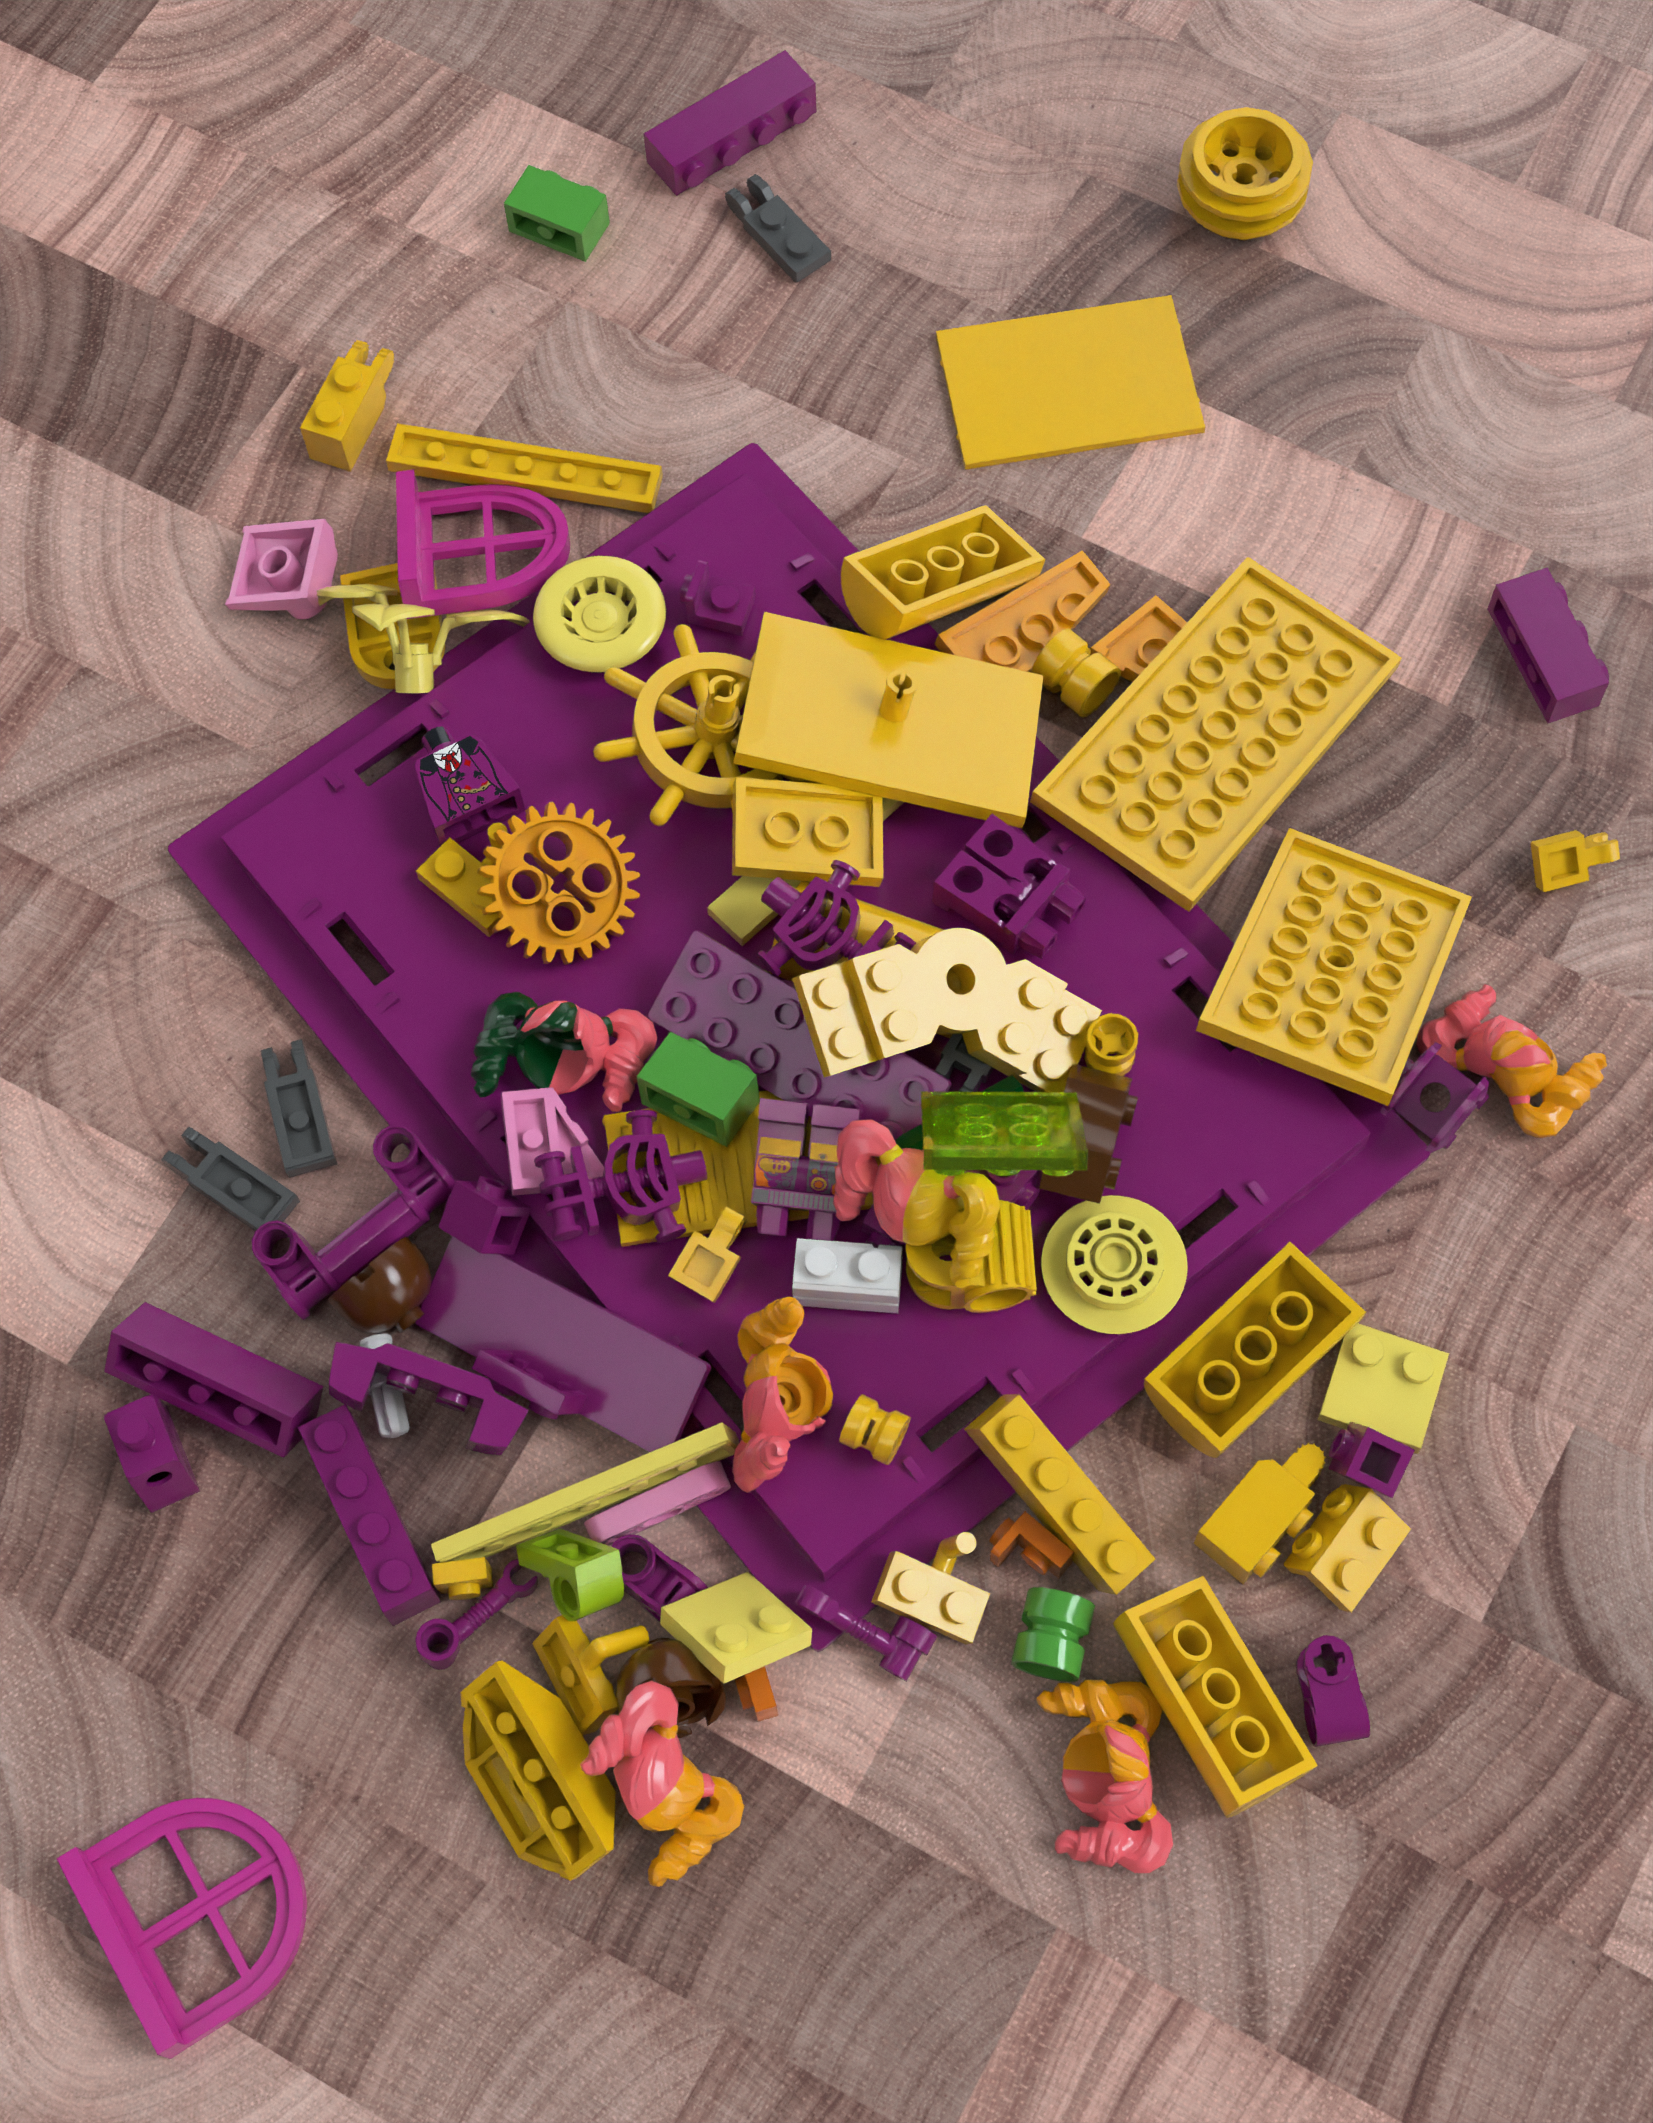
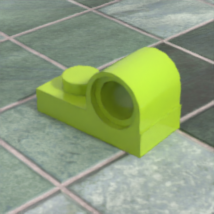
M561 1528L516 1545L519 1565L539 1572L543 1577L549 1578L555 1605L562 1616L568 1621L579 1620L618 1604L623 1599L624 1583L619 1549Z

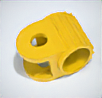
M999 1200L1000 1208L993 1226L995 1230L993 1247L989 1254L984 1257V1265L980 1275L971 1278L970 1285L961 1289L955 1287L950 1278L949 1268L952 1261L939 1259L940 1256L951 1254L956 1238L951 1233L934 1244L914 1247L906 1243V1273L913 1292L922 1301L933 1307L941 1309L965 1308L967 1311L976 1313L998 1311L1020 1304L1025 1300H1030V1297L1035 1296L1037 1291L1030 1210H1025V1206Z

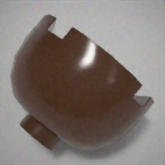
M404 1237L371 1261L369 1266L357 1276L354 1275L328 1298V1301L338 1315L354 1329L366 1334H380L395 1326L402 1333L425 1314L419 1306L430 1293L432 1279L429 1265L416 1245L408 1237Z
M657 1638L648 1642L647 1645L637 1650L626 1660L617 1678L616 1698L618 1714L622 1710L627 1695L637 1685L654 1681L671 1688L679 1704L677 1716L678 1738L692 1734L691 1728L687 1726L688 1724L699 1722L705 1718L708 1726L716 1721L725 1709L726 1693L723 1683L695 1657L686 1645L675 1639Z

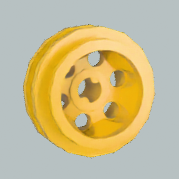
M1249 107L1225 110L1197 125L1184 142L1179 164L1177 187L1184 208L1197 223L1206 229L1227 238L1239 240L1259 238L1270 235L1292 223L1305 206L1313 160L1305 139L1285 119L1268 110ZM1271 178H1279L1277 181L1273 183L1270 182Z

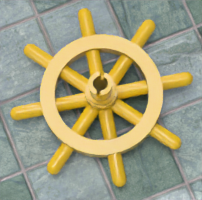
M680 624L673 632L680 658L658 669L647 682L617 667H610L605 671L604 679L607 684L637 699L633 717L632 737L597 744L593 750L594 757L600 762L632 756L638 757L648 776L664 790L649 815L654 825H665L681 800L708 808H732L733 811V784L736 777L780 781L786 778L792 782L822 784L759 769H754L741 775L738 765L733 764V751H736L743 715H740V709L746 702L755 653L750 660L727 653H699L691 628L686 624ZM691 686L698 710L670 695L682 688ZM659 711L686 726L655 732V713ZM693 745L682 765L674 761L665 751ZM709 758L715 759L721 778L699 774Z

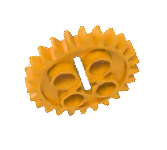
M549 802L545 806L544 817H541L538 811L531 806L525 810L526 824L515 815L508 820L512 835L500 829L493 834L501 848L487 846L483 851V854L493 861V865L481 866L478 869L477 874L490 879V884L480 887L477 890V894L492 897L493 902L484 908L482 913L483 915L498 914L500 920L492 928L493 933L507 928L511 934L506 946L510 948L521 940L525 943L523 957L526 959L531 957L538 948L542 950L543 964L551 963L555 953L559 952L564 965H568L573 961L575 949L584 961L592 957L591 943L602 951L608 949L610 944L605 933L620 937L625 931L616 920L618 918L630 920L635 915L631 909L624 905L625 902L634 901L640 897V893L627 888V883L640 877L639 872L627 871L625 868V864L635 857V853L627 852L620 854L617 848L626 837L622 834L610 839L606 835L612 822L609 819L598 827L593 825L594 810L591 808L581 818H577L574 803H569L565 807L563 814L558 815L554 802ZM546 837H556L565 844L566 856L564 860L555 861L545 854L543 841ZM524 854L531 855L546 873L525 862ZM586 868H594L603 875L605 883L602 892H591L584 886L582 873ZM561 873L567 878L564 883L566 890L556 894L550 889L554 883L551 877L554 878ZM515 875H526L533 880L536 891L532 899H522L515 894L512 887V880ZM572 894L590 903L594 908L593 913L585 911L584 907ZM564 906L573 913L574 926L572 930L562 931L556 928L551 919L554 907Z

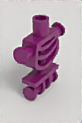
M833 860L831 868L834 871L828 882L819 877H814L802 893L780 877L775 878L767 886L761 897V902L782 916V918L773 927L774 936L778 943L765 953L761 950L757 955L774 976L778 977L781 974L779 968L791 958L804 969L815 971L836 963L843 956L850 960L881 950L894 935L893 925L885 919L864 946L858 940H855L861 919L860 909L855 897L846 891L851 880L857 881L860 873L854 867L840 860ZM829 899L833 901V904L826 918L823 914ZM843 907L850 913L849 924L845 931L838 928ZM898 932L894 937L897 941L895 945L900 944L909 950L916 944L915 941L901 932ZM825 943H828V945L831 946L828 949H825L821 952L813 953L819 948H821Z
M635 1110L626 1114V1122L632 1124V1135L618 1137L610 1144L602 1177L588 1179L580 1145L570 1149V1161L573 1173L564 1175L562 1162L566 1159L564 1152L553 1151L537 1156L534 1159L535 1166L542 1169L544 1181L539 1184L541 1193L546 1195L552 1194L554 1200L545 1205L546 1215L553 1216L556 1230L552 1232L553 1240L565 1241L583 1234L582 1226L576 1225L574 1213L583 1211L588 1235L598 1234L600 1224L593 1199L607 1196L611 1207L624 1222L641 1225L654 1221L659 1232L655 1238L659 1244L678 1238L686 1232L684 1224H678L672 1213L677 1211L680 1205L681 1197L678 1186L707 1180L706 1165L701 1150L670 1156L665 1135L653 1134L652 1123L657 1120V1113L652 1110ZM647 1152L644 1167L636 1170L635 1159L637 1153ZM628 1153L626 1171L613 1174L612 1167L614 1161L622 1154ZM654 1158H656L658 1165H654ZM645 1187L649 1189L656 1203L647 1196L643 1190ZM578 1190L579 1195L565 1198L564 1192ZM629 1192L636 1206L629 1205L619 1193Z

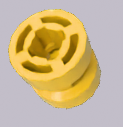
M1108 1013L1095 1019L1087 1033L1084 1057L1087 1067L1120 1076L1128 1073L1134 1064L1135 1051L1138 1044V1032L1135 1025L1127 1017L1120 1014ZM1118 1053L1114 1056H1108V1054Z
M861 1394L846 1419L839 1442L852 1449L863 1447L871 1451L873 1459L889 1465L903 1441L911 1417L897 1410L887 1412L879 1408L876 1400Z

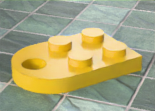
M398 563L340 575L341 585L374 584L397 589V595H386L389 606L403 604L398 583ZM434 568L435 590H436V589H437V582H436V575H435V568ZM365 597L343 598L349 650L359 674L374 686L395 689V670L389 669L393 662V652L386 627L379 631L352 612V606L378 603ZM435 615L407 619L410 643H427L428 653H432L442 625V616ZM396 621L394 625L399 643L401 644L398 621ZM445 645L442 651V659L445 652ZM433 665V672L439 665Z

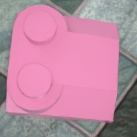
M325 519L244 526L242 531L244 533L230 595L229 599H226L225 605L230 610H287L296 619H309L322 611L326 603L321 606L319 605L317 590L331 586L338 557L333 529Z

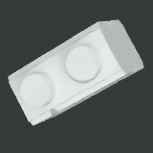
M797 1238L792 1286L793 1298H796L802 1306L898 1313L902 1274V1246L879 1245L878 1248H874L872 1244Z

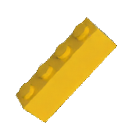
M1003 1394L964 1429L1046 1529L1074 1551L1073 1561L1098 1591L1117 1595L1155 1560L1154 1556L1020 1394Z

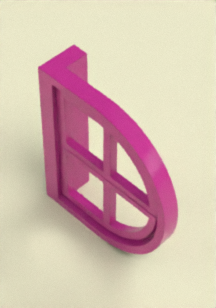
M414 469L396 472L398 583L403 604L434 609L435 615L499 607L537 592L557 570L565 566L570 553L567 520L561 509L547 497L529 489L498 484L418 492ZM483 509L484 537L433 543L432 515ZM493 509L512 511L524 515L535 521L542 530L494 536ZM543 547L539 555L528 566L513 575L497 580L495 553ZM485 554L487 583L435 590L434 560ZM425 615V616H418V617H411V618H419V617H427V616H435V615Z
M192 1798L171 1802L145 1813L85 1851L74 1847L56 1858L159 2056L172 2059L259 2003L284 1977L298 1952L303 1937L307 1912L306 1888L300 1865L293 1850L283 1836L265 1819L241 1805L213 1798ZM196 1828H212L226 1831L249 1843L259 1853L261 1858L208 1890L178 1832ZM166 1837L198 1897L144 1931L112 1869ZM272 1876L276 1893L274 1927L265 1950L257 1962L250 1968L219 1909ZM208 1916L241 1978L187 2012L155 1949Z

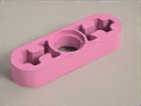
M720 1461L712 1462L599 1513L585 1521L584 1526L591 1540L610 1546L622 1536L628 1534L635 1535L729 1490L731 1485Z

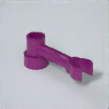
M518 1559L509 1562L503 1571V1577L496 1582L495 1587L453 1623L445 1619H432L425 1622L419 1628L415 1642L420 1658L430 1667L437 1670L450 1667L459 1653L460 1644L507 1603H512L517 1598L531 1595L537 1588L538 1577L534 1576L524 1585L514 1584L511 1581V1577L522 1566L519 1565ZM437 1644H445L448 1646L447 1649L441 1653H434L431 1651V1649Z
M804 1585L795 1601V1604L802 1609L845 1631V1633H849L850 1636H854L858 1641H862L863 1644H867L868 1647L884 1655L879 1666L906 1682L922 1654L928 1655L937 1638L934 1633L901 1615L889 1634L871 1624V1622H867L861 1616L858 1617L857 1614H854V1612L812 1586Z

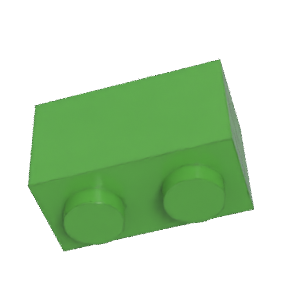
M531 165L527 166L504 202L509 232L585 262L610 224L605 194L600 193L592 186H582L562 178L553 171H544Z
M672 1032L667 1035L637 1075L640 1098L643 1105L726 1147L760 1102L757 1075L746 1064L738 1060L728 1061L712 1053L702 1042L693 1038L686 1040Z

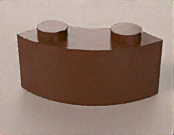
M1072 1065L1051 1137L1039 1186L1040 1189L1099 1204L1104 1187L1115 1190L1122 1159L1113 1157L1121 1124L1131 1127L1138 1100L1137 1096L1129 1095L1132 1078L1081 1065Z

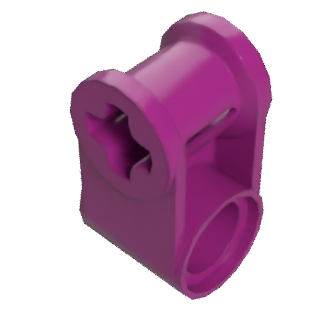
M628 1534L622 1536L611 1546L619 1549L620 1559L629 1552H639L647 1558V1564L640 1573L629 1575L622 1572L624 1591L638 1601L659 1622L661 1619V1607L708 1588L688 1568L669 1558L647 1539L639 1535Z
M1323 1635L1314 1639L1299 1654L1296 1661V1672L1304 1702V1717L1311 1743L1314 1747L1369 1738L1370 1720L1364 1696L1360 1691L1350 1647L1342 1639L1335 1636ZM1321 1652L1325 1660H1333L1336 1666L1328 1673V1676L1324 1667H1315L1313 1663L1321 1655Z

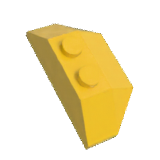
M503 1660L497 1661L460 1692L461 1707L465 1708L463 1720L465 1766L518 1858L542 1869L558 1873L560 1877L572 1881L614 1849L616 1791L605 1773L590 1776L582 1771L580 1763L588 1757L589 1746L562 1700Z

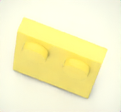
M1358 1323L1342 1339L1318 1420L1343 1429H1347L1350 1421L1370 1427L1414 1449V1453L1418 1454L1422 1448L1449 1353Z
M749 1572L661 1607L660 1625L676 1640L686 1645L695 1657L723 1684L811 1646L812 1628Z

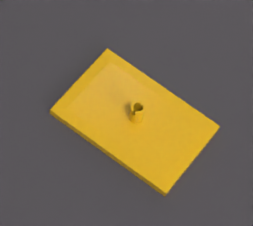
M764 612L733 764L982 820H987L993 813L1007 825L1022 828L1027 815L1043 675Z
M1289 828L1200 1016L1196 1031L1389 1106L1472 896Z

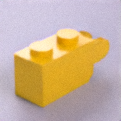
M360 340L354 341L345 358L337 357L300 427L310 459L349 472L354 467L384 409L386 400L384 384L393 368L395 358L392 350L382 348L377 353L371 366L365 365L369 355V345Z
M1309 1443L1307 1445L1302 1444L1301 1448H1297V1453L1294 1452L1283 1466L1273 1459L1258 1460L1198 1531L1193 1544L1240 1583L1244 1584L1253 1572L1262 1578L1281 1555L1274 1547L1287 1533L1295 1539L1314 1514L1307 1508L1315 1493L1309 1488L1314 1484V1479H1318V1475H1320L1323 1469L1322 1466L1326 1463L1324 1462L1326 1458L1323 1454L1324 1451H1321L1320 1446H1315V1443L1313 1445Z

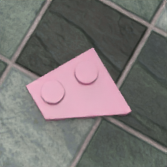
M553 1087L502 1092L501 1103L512 1196L541 1193L539 1184L544 1181L542 1169L536 1167L534 1159L541 1154L553 1151L564 1152L566 1158L562 1162L564 1175L573 1173L570 1149L574 1146L580 1145L588 1179L603 1176L604 1166L588 1145V1138L578 1123L572 1121L567 1114L565 1104Z

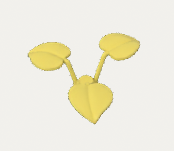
M336 585L317 590L320 606L334 598L365 597L378 603L352 606V612L379 631L386 627L393 652L395 690L398 693H428L434 689L433 665H442V651L451 629L471 622L501 619L514 622L522 627L530 622L524 616L494 609L446 614L433 652L428 653L427 643H410L407 618L435 615L434 609L410 604H394L389 606L386 595H397V589L381 585ZM396 621H398L401 644L399 643L394 625Z

